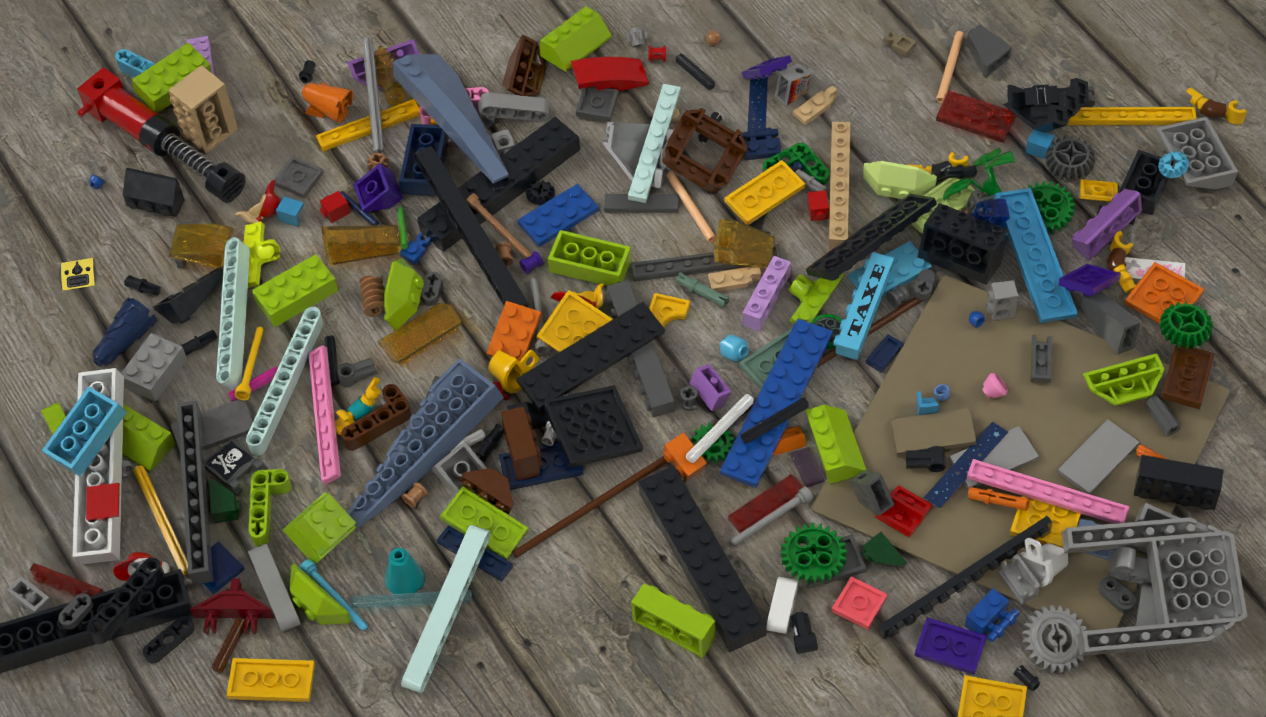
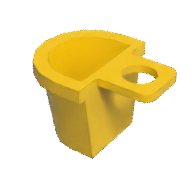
M498 350L490 360L488 370L501 383L505 391L517 393L522 390L517 383V378L533 369L538 363L539 357L533 350H529L518 361L517 358ZM532 356L533 360L531 364L527 366V359Z

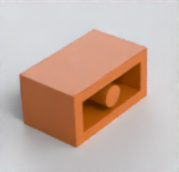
M683 432L664 445L663 456L668 463L671 462L675 466L680 477L687 482L702 472L707 462L702 456L694 463L686 459V454L694 445Z

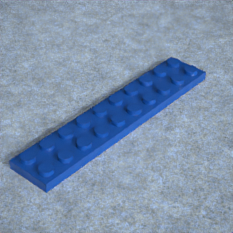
M797 319L720 469V475L757 488L791 418L748 444H744L740 435L802 398L833 336V331Z

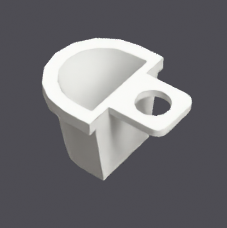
M1031 538L1025 539L1026 552L1020 553V557L1038 581L1040 587H1044L1052 582L1054 576L1067 567L1069 561L1068 553H1064L1063 548L1050 543L1041 546L1039 541ZM1031 544L1035 546V549L1031 550Z

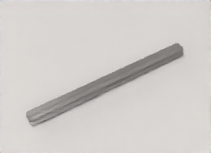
M365 37L362 43L374 152L381 153L384 151L373 39Z

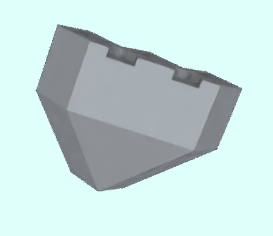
M607 122L605 140L601 142L629 179L633 181L650 124ZM669 127L667 129L664 146L675 128ZM663 148L661 149V156L655 169L651 187L661 188L665 183V172L668 171L669 167L662 162Z

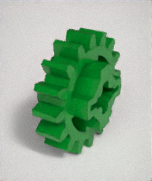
M708 422V427L702 424L700 430H695V435H692V444L694 446L714 427L711 422ZM725 431L701 455L707 459V464L711 460H714L715 464L718 463V459L723 462L725 461V456L728 455L734 443V437H730L731 431Z

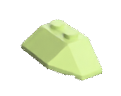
M877 161L870 164L864 163L863 178L877 195L903 199L908 194L923 196L936 187L937 176L919 167L885 161Z

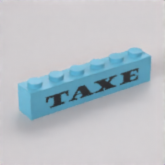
M872 252L870 259H866L864 264L865 272L860 274L858 279L859 287L854 289L852 294L853 302L848 304L846 309V320L842 319L841 333L836 335L833 345L836 346V354L858 360L893 271L894 258Z

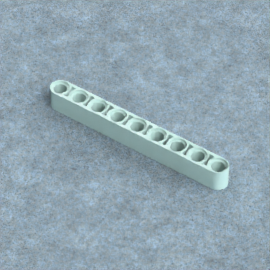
M236 237L229 239L225 245L216 374L217 381L229 390L235 389L242 382L250 248Z
M309 307L304 311L246 436L249 450L255 456L262 455L267 450L309 358L308 353L312 351L323 327L320 310L316 307Z
M474 525L468 527L401 683L402 687L423 693L490 538L489 530Z

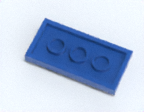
M576 184L518 219V225L538 247H541L556 238L560 230L567 231L598 212L599 207Z

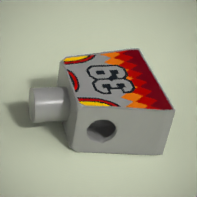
M796 64L779 71L775 97L788 106L808 91L810 79L815 77L814 71L811 68L805 69L801 64Z

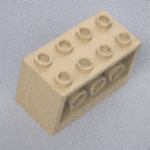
M202 65L168 90L171 97L170 102L174 106L173 111L178 118L177 123L182 130L181 135L186 141H191L197 150L207 154L238 130L225 83Z

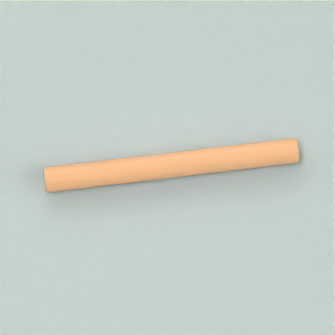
M961 31L955 33L936 98L938 103H944L964 37V33Z
M674 171L667 173V179L709 243L715 241L716 236Z

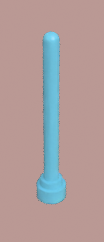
M311 559L305 560L299 568L349 612L351 620L362 631H365L368 626L362 618L317 572L316 564Z

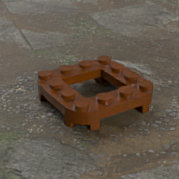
M705 109L686 110L663 148L662 162L671 170L701 188L717 193L730 181L748 145H746L742 137L743 133L739 129L736 132L732 131L704 114L706 112ZM694 131L725 148L714 171L707 169L682 154Z

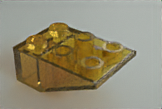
M719 219L714 245V262L767 268L772 259L775 236L740 221Z

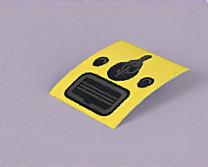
M93 258L61 263L63 291L95 285Z

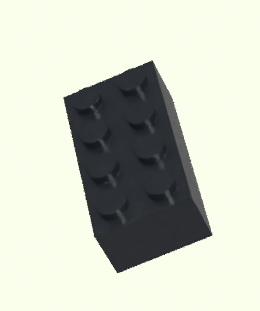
M1141 455L1133 495L1139 496L1142 499L1150 498L1164 503L1172 502L1182 506L1199 507L1203 510H1215L1221 492L1224 469Z

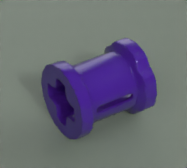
M536 251L532 252V255L528 258L519 260L522 270L527 275L536 267L544 265L541 256Z

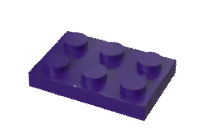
M790 55L771 58L741 73L744 79L766 78L772 75V72L787 68V64L791 63L792 59Z
M1087 263L1059 278L1058 286L1065 287L1068 291L1082 292L1085 296H1093L1118 282L1121 273Z
M927 617L914 656L975 675L987 636Z

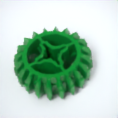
M1185 301L1184 304L1177 302L1176 305L1171 304L1169 308H1166L1161 315L1159 327L1161 335L1165 336V341L1171 340V345L1177 344L1178 349L1181 346H1185L1187 350L1189 346L1195 349L1197 345L1201 347L1204 343H1207L1213 331V321H1211V315H1207V310H1202L1201 306L1196 307L1194 302L1190 305Z

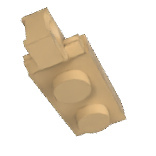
M831 86L825 92L823 90L820 93L818 92L795 109L793 116L804 125L809 124L831 107L834 98L837 97V89Z
M746 267L709 273L710 288L721 292L749 287L748 285L752 284L753 281L761 280L760 268Z

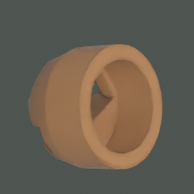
M715 30L710 31L706 36V42L709 45H716L721 41L720 35Z

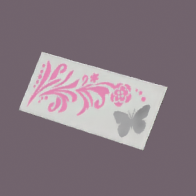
M1125 257L1127 272L1130 273L1132 278L1142 279L1154 262L1185 278V263Z

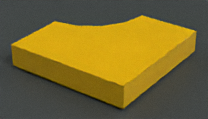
M654 293L649 309L661 325L665 327L666 324L673 320H686L691 301Z

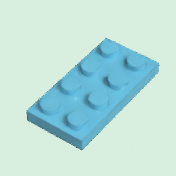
M911 241L885 254V256L894 258V267L882 297L886 296L888 291L895 290V287L899 284L904 286L918 278L922 270H932V265L929 262L917 257L919 250ZM864 266L848 274V279L857 289L859 287V276L865 272Z

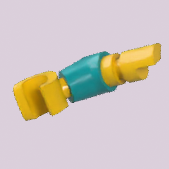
M373 378L365 391L366 393L359 396L347 408V412L343 409L336 412L339 416L335 421L336 433L341 435L342 430L346 426L372 411L375 399L381 393L376 387L380 382V378Z

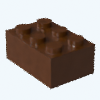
M524 406L502 411L504 435L517 481L540 476L539 468L542 467L539 445L536 444V435L531 426L530 414L525 413Z

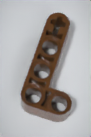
M388 384L383 388L384 406L342 430L341 436L347 450H357L410 419L411 409L409 402L397 385Z

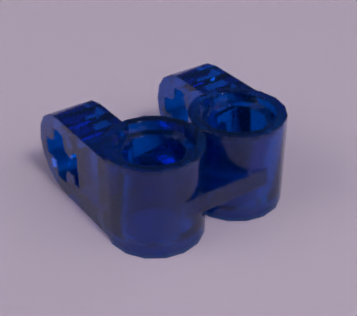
M1006 199L980 201L974 207L973 213L969 214L976 219H982L1004 227V222L1010 219Z

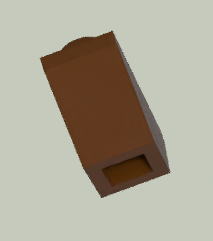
M492 468L469 471L462 474L459 482L462 483L463 487L470 491H475L479 497L487 502L490 501L503 512L508 514L511 512L514 504L506 477Z

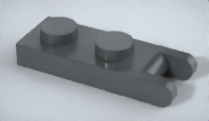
M1032 335L1031 382L1051 383L1052 336L1047 337V342H1036V335Z

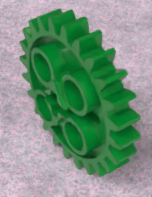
M1045 181L1042 182V185L1035 182V187L1029 184L1028 188L1032 190L1046 230L1050 231L1053 235L1055 229L1061 232V226L1067 228V222H1072L1075 210L1074 197H1071V192H1066V187L1060 189L1059 183L1053 186L1052 181L1048 185H1046Z
M812 522L811 527L808 528L804 523L802 530L796 526V533L789 531V537L784 538V544L781 545V550H783L781 551L782 565H786V572L791 571V578L797 575L798 582L805 579V584L807 585L812 580L813 584L816 585L817 580H820L824 584L825 578L832 581V575L838 577V570L843 571V564H846L847 550H845L846 543L842 542V536L836 537V530L830 532V526L822 529V523H820L817 528ZM804 543V544H807V546H804V547H803V546H800L799 544ZM826 543L827 546H821L819 544ZM805 561L808 564L803 565L800 562ZM827 561L828 564H822L820 562Z

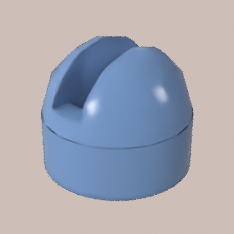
M941 384L935 387L934 394L937 400H948L950 397L948 385Z

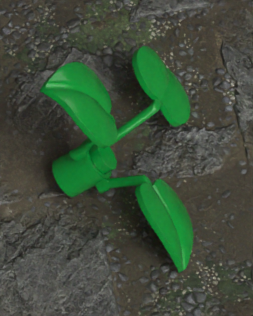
M997 148L977 158L973 165L979 166L984 163V169L989 177L983 181V187L973 179L965 178L959 180L945 190L943 194L944 202L949 196L967 188L970 184H974L980 189L981 193L985 192L987 196L1002 192L996 181L993 167L1015 163L1013 153L1008 151L1000 154L1001 150Z

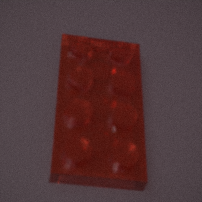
M949 90L936 115V121L1004 143L1017 116L1009 109Z

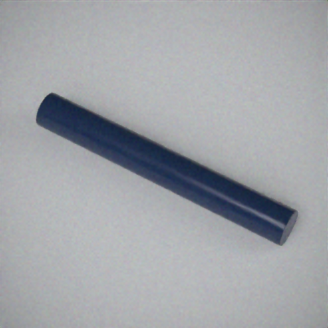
M340 192L348 202V205L374 228L379 225V221L368 212L362 211L361 206L345 192Z

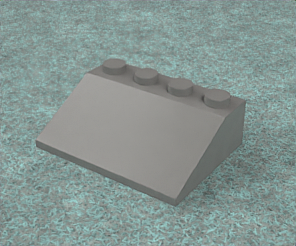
M1207 117L1156 128V132L1168 153H1171L1173 150L1174 152L1180 151L1182 154H1186L1189 167L1182 175V178L1187 186L1208 189L1233 186L1238 170Z

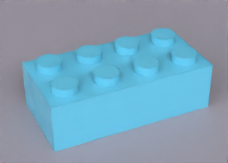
M88 386L42 449V452L51 460L81 477L127 412L117 402Z

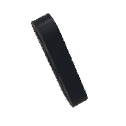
M188 616L179 617L143 648V655L146 661L152 664L159 662L188 638L195 630L192 619ZM181 625H188V628H182ZM174 636L173 642L169 644L163 642L165 637ZM150 651H154V652L156 651L157 654H156V655H153V654H150L149 652H150Z

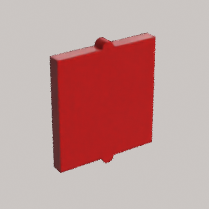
M101 483L98 486L87 487V521L99 519L104 521L107 518L119 517V483Z

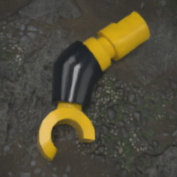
M951 152L948 156V161L932 164V166H926V168L923 165H907L919 167L930 174L936 175V181H942L946 178L943 175L945 168L956 167L957 165L968 166L969 156L956 160L955 154Z

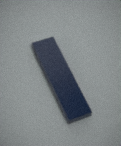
M448 525L438 537L437 544L457 554L465 535ZM485 548L477 568L502 582L513 568V563Z

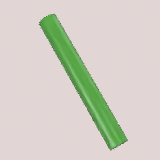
M399 207L397 214L400 245L402 249H407L405 210L403 207Z

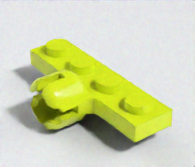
M262 221L245 225L243 243L250 248L248 288L259 286L262 264L277 261L280 258L279 244L274 239L264 241L265 225Z

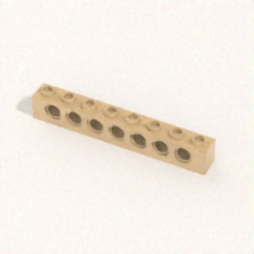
M832 122L829 251L848 238L850 122Z

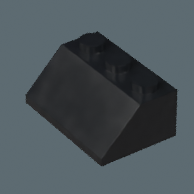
M131 168L126 169L123 198L127 207L145 210L150 213L155 212L164 216L177 217L185 201L177 178Z

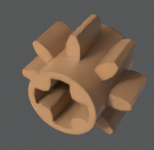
M373 153L370 158H367L368 171H371L379 163L389 169V158L384 157L383 153Z

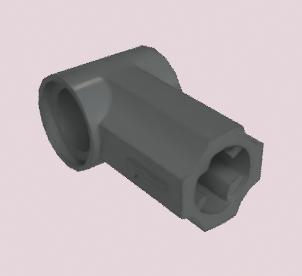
M371 358L354 364L342 363L337 369L339 383L343 387H351L357 380L377 374Z

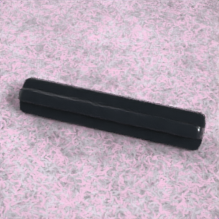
M680 53L676 56V62L706 89L711 90L715 87V81L684 54Z
M333 335L326 336L324 341L328 352L331 386L339 384L335 338Z

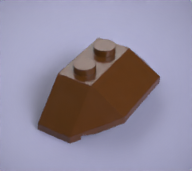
M522 35L509 58L502 85L506 90L515 95L531 97L538 96L540 93L546 65L544 59L540 57L537 41Z

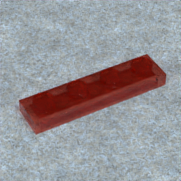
M790 474L730 514L728 520L741 533L796 497L798 490L803 488V486Z
M33 563L30 568L34 576L33 579L36 582L50 584L59 591L63 589L74 597L81 593L92 596L104 592L99 587Z

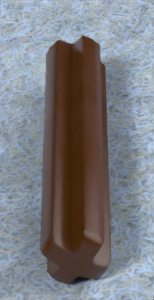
M236 618L212 664L213 671L223 672L244 631V618Z

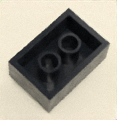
M1138 150L1119 193L1124 189L1138 191L1141 194V212L1153 215L1169 178L1163 176L1159 171V160L1162 157Z

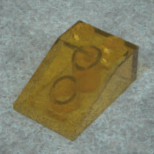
M216 223L176 225L169 257L215 268L224 266L225 245L232 238L234 228Z

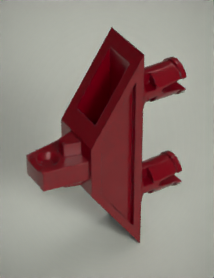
M232 578L230 589L221 591L190 609L194 618H205L203 632L209 634L211 628L213 635L217 631L218 618H246L244 633L249 635L250 629H252L255 635L257 633L258 618H274L270 608L247 594L244 589H241L242 583H240L239 578Z

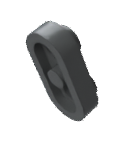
M1105 577L1101 580L1099 592L1111 605L1123 613L1133 610L1136 599L1125 586L1113 577Z

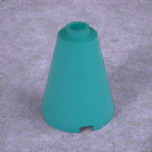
M396 548L390 552L384 578L386 588L396 597L406 598L415 595L416 591L424 585L425 576L422 567L403 548Z

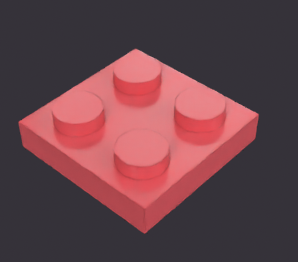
M851 576L833 605L832 612L868 630L885 603L888 594Z

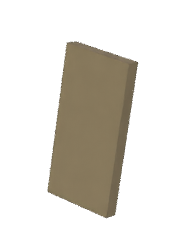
M970 408L891 419L897 457L906 455V450H927L933 446H940L945 450L976 445Z

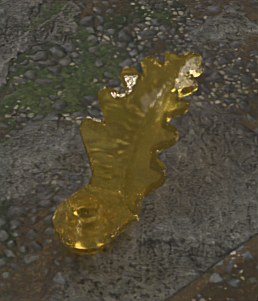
M379 46L378 50L375 51L377 55L374 56L377 61L375 62L377 67L376 76H378L377 85L384 89L386 101L389 105L396 106L402 104L404 100L402 86L394 78L392 63L395 61V58H389L391 53L387 52V48Z

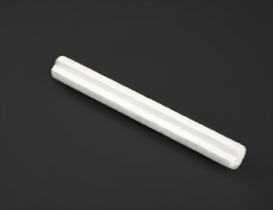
M745 394L686 454V459L694 463L753 404V397Z

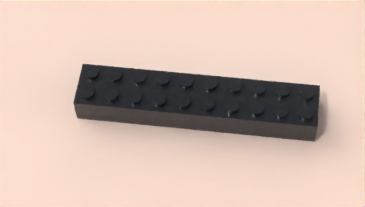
M554 117L500 157L509 173L508 177L493 184L480 171L458 189L465 200L475 193L479 197L480 204L493 216L528 189L529 184H533L535 180L537 182L580 151L579 136L558 118ZM440 202L417 218L420 232L427 238L430 237L431 242L442 252H445L462 239ZM470 208L480 225L486 221L475 209Z
M675 466L638 481L639 494L707 614L715 620V628L728 651L732 652L765 637V621Z
M178 569L165 573L162 581L109 640L170 622L181 616L192 615L190 610L192 603L182 570ZM119 588L90 596L93 602L92 610L73 629H65L59 622V614L69 603L0 623V673L97 644L92 640L87 630V625ZM81 602L79 605H80V606H81V605H84V606H85L87 603H86V602H85V603ZM68 617L65 618L66 621H67V620H70V621H71V620L73 619L72 617H71V618H68Z

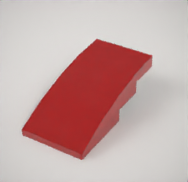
M595 57L571 61V67L579 89L595 86L597 91L608 88L623 91L649 85L641 59Z

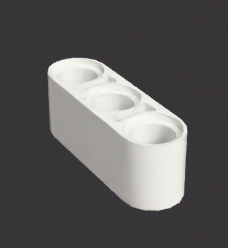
M778 577L767 620V631L787 634L799 582L797 580Z

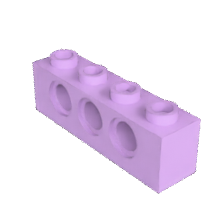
M773 256L742 312L743 326L761 331L791 275L790 261Z

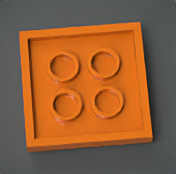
M1154 262L1125 299L1124 304L1160 324L1161 315L1166 308H1169L1171 304L1176 305L1177 302L1184 304L1186 301L1190 305L1193 302L1196 304L1204 293V288Z

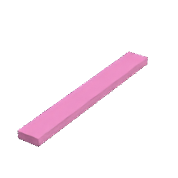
M322 345L309 352L308 356L321 482L327 485L340 478L341 473L327 347Z
M975 459L972 460L967 474V479L1113 524L1125 523L1130 507Z

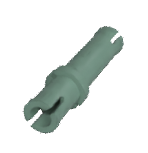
M682 272L678 274L680 277L677 276L675 279L676 284L689 289V292H695L723 308L729 302L728 296L700 283L696 278L692 279L684 275Z

